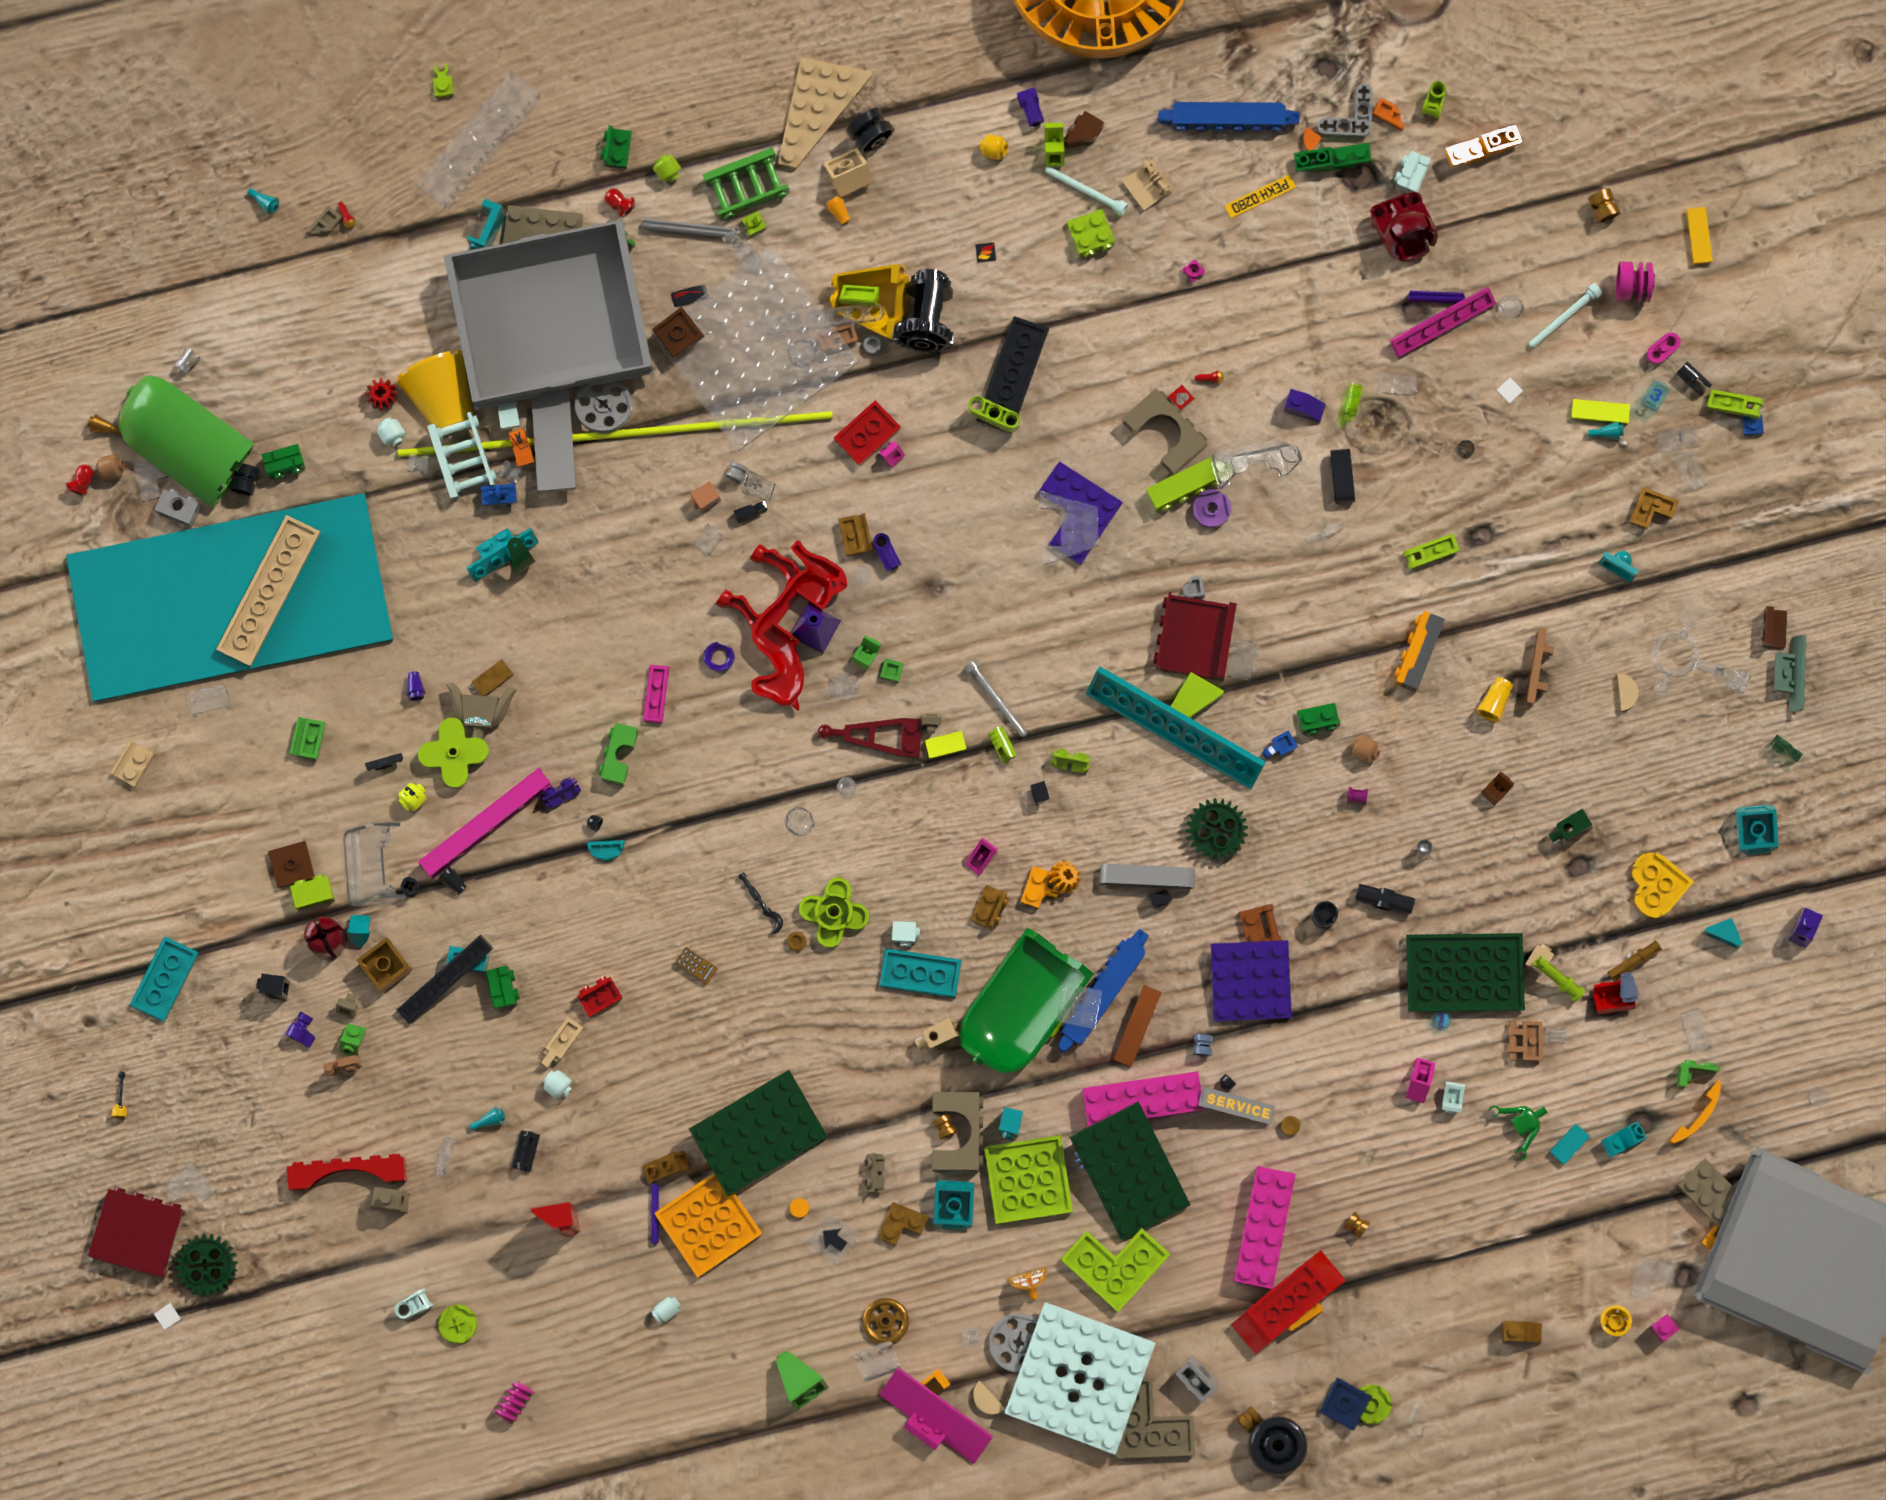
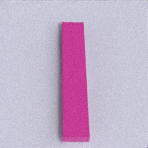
M1485 287L1390 339L1389 342L1396 357L1399 358L1496 305L1490 288Z

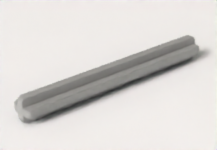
M646 218L643 219L642 227L645 230L726 239L735 238L734 228Z

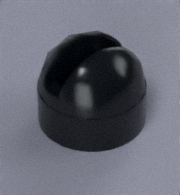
M592 815L587 820V826L595 832L601 828L603 818L597 815Z
M1226 1073L1220 1079V1086L1224 1090H1230L1236 1085V1082Z

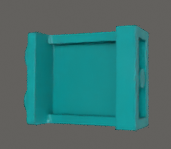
M484 198L482 208L488 219L479 239L468 236L467 241L471 250L493 245L505 218L502 205Z

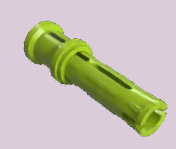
M1543 956L1536 958L1533 965L1554 981L1561 992L1568 994L1573 1002H1577L1582 998L1585 988L1579 987L1574 983L1572 977L1563 975Z

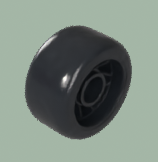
M1273 1416L1262 1420L1253 1428L1248 1439V1453L1252 1463L1257 1469L1267 1475L1284 1476L1294 1472L1301 1466L1307 1454L1308 1444L1304 1431L1295 1421L1286 1417ZM1276 1440L1283 1443V1449L1280 1452L1273 1449V1442Z

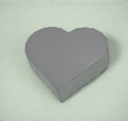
M1197 575L1192 576L1189 579V583L1182 589L1183 596L1193 599L1205 597L1203 579Z

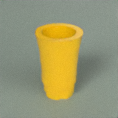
M1497 677L1476 712L1489 721L1501 722L1505 705L1513 687L1511 682Z

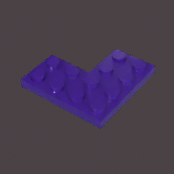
M1060 461L1038 492V494L1069 513L1049 545L1080 566L1123 504L1122 501Z

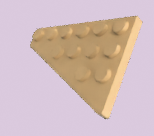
M801 58L778 166L797 169L804 158L810 154L813 147L837 121L836 119L846 110L854 100V97L862 90V87L872 78L873 71Z

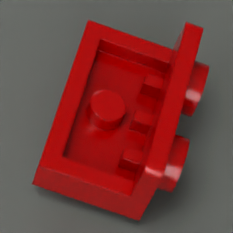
M604 976L596 981L597 984L591 988L587 986L579 991L580 994L577 997L589 1018L623 999L611 977L607 978Z
M1621 980L1608 983L1601 982L1593 985V999L1597 1015L1636 1009L1635 1001L1623 1002V999L1620 997Z

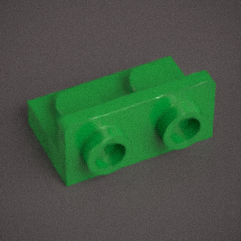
M612 125L608 126V131H604L603 141L606 142L605 149L602 148L601 160L604 161L605 166L627 169L632 131L613 129Z
M1335 703L1297 711L1302 734L1307 733V736L1318 734V731L1326 729V732L1334 731L1341 723Z

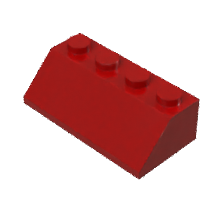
M571 1202L531 1208V1213L559 1234H563L564 1237L575 1236L576 1232L580 1231L577 1209Z

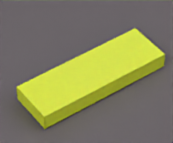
M1573 399L1571 419L1609 423L1619 421V424H1628L1630 404Z

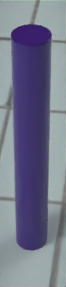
M656 1184L651 1185L652 1244L659 1243V1220L654 1214L659 1210V1185Z

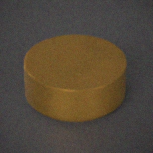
M792 932L787 938V944L793 951H801L806 946V937L801 932Z
M1287 1116L1281 1122V1130L1285 1135L1293 1136L1300 1130V1122L1294 1116Z

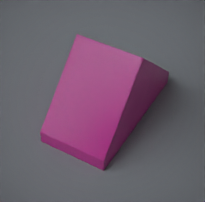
M982 837L964 865L980 876L998 854V849Z

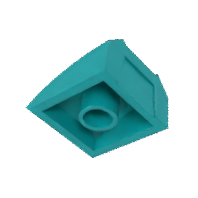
M1758 805L1735 809L1740 852L1746 855L1770 853L1779 847L1777 809L1775 806Z
M936 1181L933 1225L940 1229L966 1230L973 1226L975 1184L969 1181Z

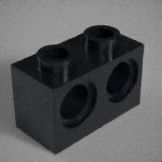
M262 973L261 978L257 980L256 989L259 990L263 997L287 1000L290 981L285 976Z

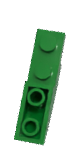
M1369 142L1333 149L1326 147L1294 153L1296 172L1341 170L1372 162Z

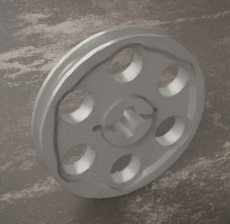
M619 381L601 384L603 390L600 393H595L593 391L594 386L589 387L588 384L579 390L575 399V410L580 423L585 428L595 433H611L623 427L629 420L632 412L631 396L627 388ZM619 388L622 393L619 396H613L611 391ZM583 398H588L590 400V404L588 406H582L580 405V401ZM600 403H607L608 409L605 407L601 408ZM619 405H625L627 407V411L624 413H619L617 411V407ZM588 415L596 417L593 423H588L585 419ZM607 418H612L615 422L612 426L608 427L604 425V421Z
M1014 1313L1003 1317L996 1323L990 1334L989 1346L994 1360L1002 1368L1011 1372H1020L1021 1365L1019 1360L1026 1355L1033 1334L1026 1331V1325L1031 1322L1037 1325V1319L1027 1314ZM1009 1319L1017 1320L1018 1327L1015 1330H1010L1007 1327ZM1020 1332H1022L1021 1340L1024 1342V1346L1021 1345L1018 1349V1354H1016L1017 1348L1013 1341L1017 1340ZM996 1334H1003L1005 1336L1003 1344L998 1345L994 1342ZM1008 1352L1011 1354L1012 1359L1009 1363H1003L1000 1360L1002 1353Z

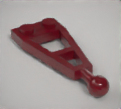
M898 718L845 725L844 729H832L829 725L823 724L818 728L817 733L824 740L829 739L831 736L844 737V742L899 757L919 758L922 719ZM902 725L901 750L874 743L875 728ZM869 729V741L850 737V731Z

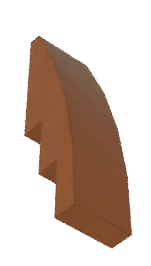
M1143 985L1114 1057L1115 1061L1132 1067L1162 993L1161 991Z

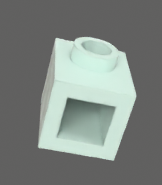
M893 921L892 943H900L902 947H911V944H915L916 939L920 938V928L916 927V922Z

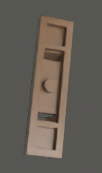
M1539 628L1537 631L1525 703L1526 706L1531 707L1535 704L1537 692L1546 693L1548 689V683L1538 682L1543 655L1552 656L1554 653V646L1545 645L1547 629Z

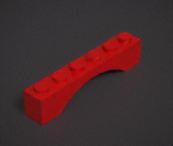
M389 1154V1158H381V1155L369 1156L368 1160H362V1157H352L350 1161L342 1162V1159H331V1163H323V1160H314L308 1165H304V1162H293L292 1166H287L288 1190L290 1191L310 1190L324 1178L345 1171L370 1173L387 1183L407 1182L406 1158L401 1157L400 1154Z

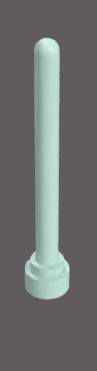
M1051 167L1045 169L1048 175L1112 207L1115 214L1122 217L1128 207V203L1125 201H1114Z
M1592 283L1582 298L1529 342V347H1536L1587 302L1602 296V290L1595 283Z

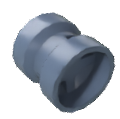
M1195 1034L1194 1041L1196 1044L1193 1048V1054L1212 1056L1211 1044L1213 1043L1214 1036Z

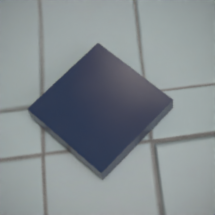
M1337 1377L1319 1412L1355 1431L1372 1396Z

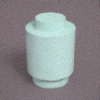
M668 1296L654 1306L655 1309L651 1312L660 1324L662 1322L666 1323L680 1312L679 1307H681V1304L675 1296L673 1298Z

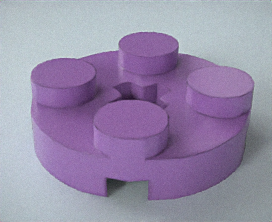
M1215 489L1201 492L1193 504L1194 517L1203 527H1219L1228 521L1231 513L1229 498ZM1209 504H1213L1214 507H1217L1215 513L1207 511V508H1209Z

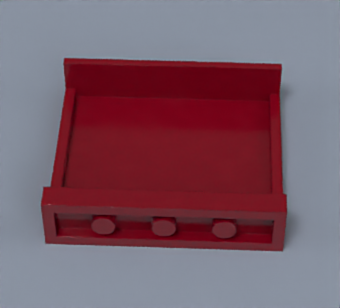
M1169 592L1168 597H1164L1162 608L1166 609L1165 616L1161 615L1159 627H1163L1162 634L1157 636L1156 645L1160 647L1159 653L1155 652L1153 664H1157L1156 670L1189 675L1192 672L1199 677L1224 681L1237 603L1229 602V604L1205 601L1171 595L1172 592Z
M114 1187V1190L108 1189L88 1257L166 1278L168 1260L182 1214H185L186 1211L181 1209L182 1205L170 1202V1205L162 1204L163 1200L152 1197L151 1200L144 1199L143 1194L133 1192L130 1195L125 1193V1189Z

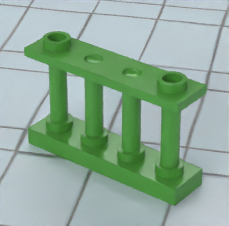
M773 147L702 174L706 186H713L722 210L718 211L720 220L723 218L724 220L731 219L736 213L775 198L782 199L790 193L788 184L781 186L772 164L773 160L776 159ZM762 164L766 166L775 188L764 193L755 172L756 167ZM744 171L749 174L757 196L748 200L737 177L739 173ZM726 178L731 180L740 202L730 207L720 185L721 180Z

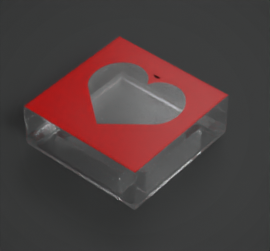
M1183 385L1168 396L1172 404H1175L1181 411L1195 399Z

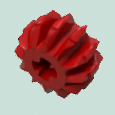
M383 378L379 379V383L372 380L374 386L367 385L369 391L365 392V396L369 397L367 399L368 404H372L374 409L379 406L382 411L384 405L388 409L391 408L389 403H396L393 397L398 396V393L394 391L396 386L394 384L390 385L391 381L389 379L385 383ZM381 391H384L385 394H383L382 397H379Z

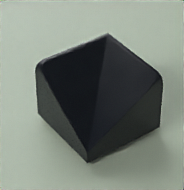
M1045 781L1030 786L1036 806L1049 800Z
M1166 889L1148 894L1153 909L1170 904L1172 901Z

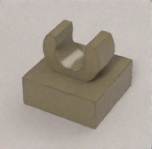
M922 714V724H928L927 733H935V725H941L942 714Z
M348 993L346 999L339 998L336 1003V1013L354 1019L357 1014V1004L354 1000L355 995Z

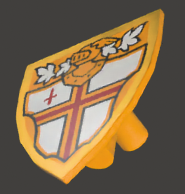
M1043 1267L1009 1277L1008 1281L1015 1288L1028 1289L1030 1300H1035L1038 1298L1036 1287L1045 1280L1047 1271Z

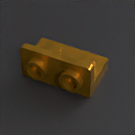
M986 885L971 921L991 930L994 925L998 926L1002 917L999 915L1001 908L1005 909L1009 901L1007 892H1002Z

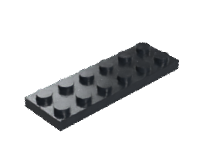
M1013 316L984 399L1014 411L1019 415L1049 332L1048 327ZM991 411L989 416L996 418L999 416V413ZM978 418L976 419L978 423L1007 432ZM1010 418L1006 423L1013 426L1016 424V420Z

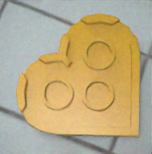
M1659 853L1642 854L1636 859L1632 867L1631 876L1639 886L1635 893L1634 903L1641 914L1652 919H1657L1668 913L1694 882Z

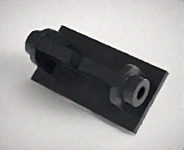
M521 1130L512 1165L513 1169L531 1173L540 1138L539 1134Z

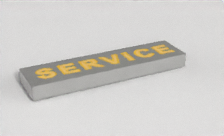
M1202 1087L1198 1104L1199 1107L1271 1125L1275 1107L1274 1105L1207 1087Z

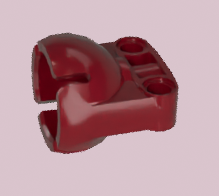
M1410 192L1383 201L1371 208L1372 227L1376 229L1389 256L1394 260L1398 259L1400 262L1415 261L1429 253V246L1434 247L1436 245L1438 231L1422 201L1420 193Z

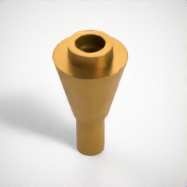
M97 414L94 417L90 416L87 425L90 428V432H111L122 435L118 426L112 425Z

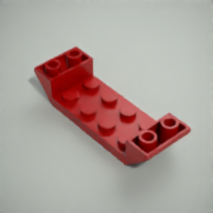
M1320 1250L1246 1310L1231 1326L1252 1352L1257 1355L1271 1341L1346 1280Z

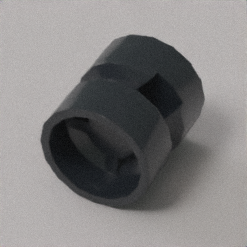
M243 463L238 471L234 470L236 477L232 478L229 489L238 494L253 496L256 486L253 481H256L260 469Z
M1329 901L1318 903L1312 913L1313 924L1320 929L1331 928L1338 917L1337 907Z

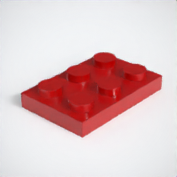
M874 400L833 438L860 466L901 429V426Z

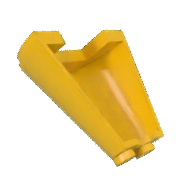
M893 264L835 273L831 280V285L835 288V293L830 297L831 311L889 339H894L892 338L894 326H897V323H900L902 319L905 320L910 295L906 292V286L910 281L909 275L904 272L906 267L902 264ZM843 284L880 287L881 292L877 305L840 304L839 297Z
M462 350L455 351L456 354H451L450 351L425 358L408 367V372L406 374L404 372L400 373L396 379L399 387L429 424H435L437 428H444L469 420L467 415L469 412L473 415L472 397Z

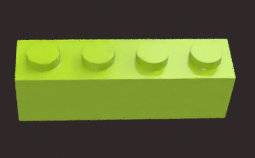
M1212 456L1146 488V494L1155 512H1165L1171 508V505L1177 502L1178 504L1184 503L1193 494L1198 496L1209 486L1213 488L1220 485L1225 475L1215 456Z

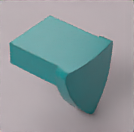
M351 915L349 929L346 931L349 940L358 948L362 947L369 939L371 918L368 915Z

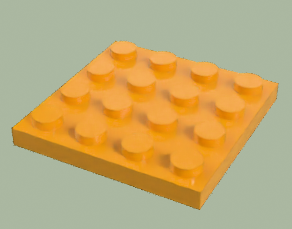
M714 1173L654 1213L697 1278L762 1235V1232L735 1192L726 1196Z

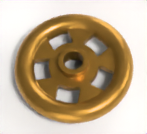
M880 1298L873 1301L865 1309L862 1325L864 1332L873 1342L881 1345H890L901 1340L906 1334L909 1327V1316L905 1307L900 1302L891 1298ZM890 1306L897 1310L895 1316L887 1312ZM880 1307L883 1312L875 1316L874 1310ZM883 1318L889 1319L888 1325L882 1324ZM895 1320L901 1321L900 1329L893 1328ZM876 1321L878 1329L873 1331L870 1322ZM890 1330V1337H882V1331Z

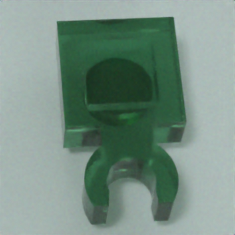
M1776 735L1770 742L1774 751L1779 754H1787L1795 762H1798L1803 753L1793 748V745L1779 735Z

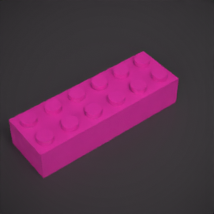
M1198 1071L1082 1088L1087 1126L1136 1101H1139L1148 1120L1204 1111L1203 1107L1198 1106L1201 1095Z
M1261 1166L1256 1167L1233 1283L1266 1290L1273 1289L1296 1174Z

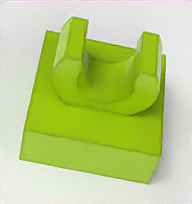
M758 211L741 219L750 237L767 229Z

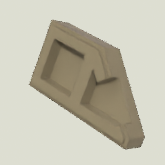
M327 206L306 233L308 235L332 233L343 220V217Z

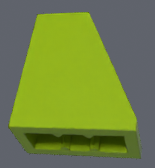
M1191 672L1170 707L1189 718H1193L1222 698L1224 691Z

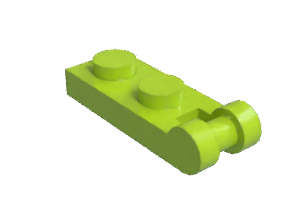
M1711 389L1707 409L1759 419L1761 415L1760 407H1763L1764 400L1758 397ZM1748 404L1753 405V408H1752V409H1748V408H1747Z
M1452 533L1404 551L1403 554L1408 559L1409 569L1413 570L1458 553L1460 549ZM1417 553H1419L1421 559L1416 560L1414 556Z

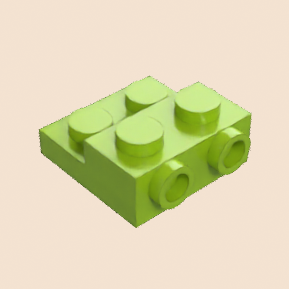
M1102 209L1067 221V226L1079 257H1091L1095 252L1100 250L1108 251L1115 245L1114 236Z

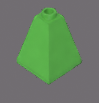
M784 1351L777 1356L778 1360L776 1362L788 1399L797 1411L829 1388L818 1373L792 1353Z

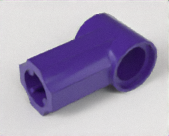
M1035 87L1017 92L1018 102L1024 111L1028 126L1036 127L1044 123Z
M885 533L875 535L873 548L877 552L886 572L901 566L902 564L890 542L889 536ZM884 539L887 544L884 547H879L876 541Z

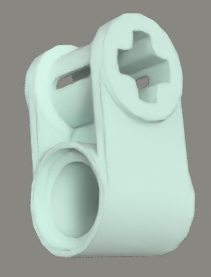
M421 1289L399 1302L395 1307L396 1315L402 1320H408L432 1308L434 1305L430 1303L426 1296V1289ZM408 1306L410 1309L409 1313L405 1316L400 1315V1307Z

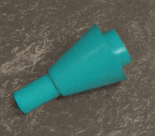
M253 188L247 191V194L256 199L257 203L268 215L278 210V198L259 193Z
M1618 421L1600 429L1588 430L1589 437L1601 436L1603 438L1620 440V436H1624L1623 425H1619Z
M495 1107L481 1117L480 1120L470 1123L469 1126L474 1131L481 1127L503 1125V1120L506 1119L502 1109Z

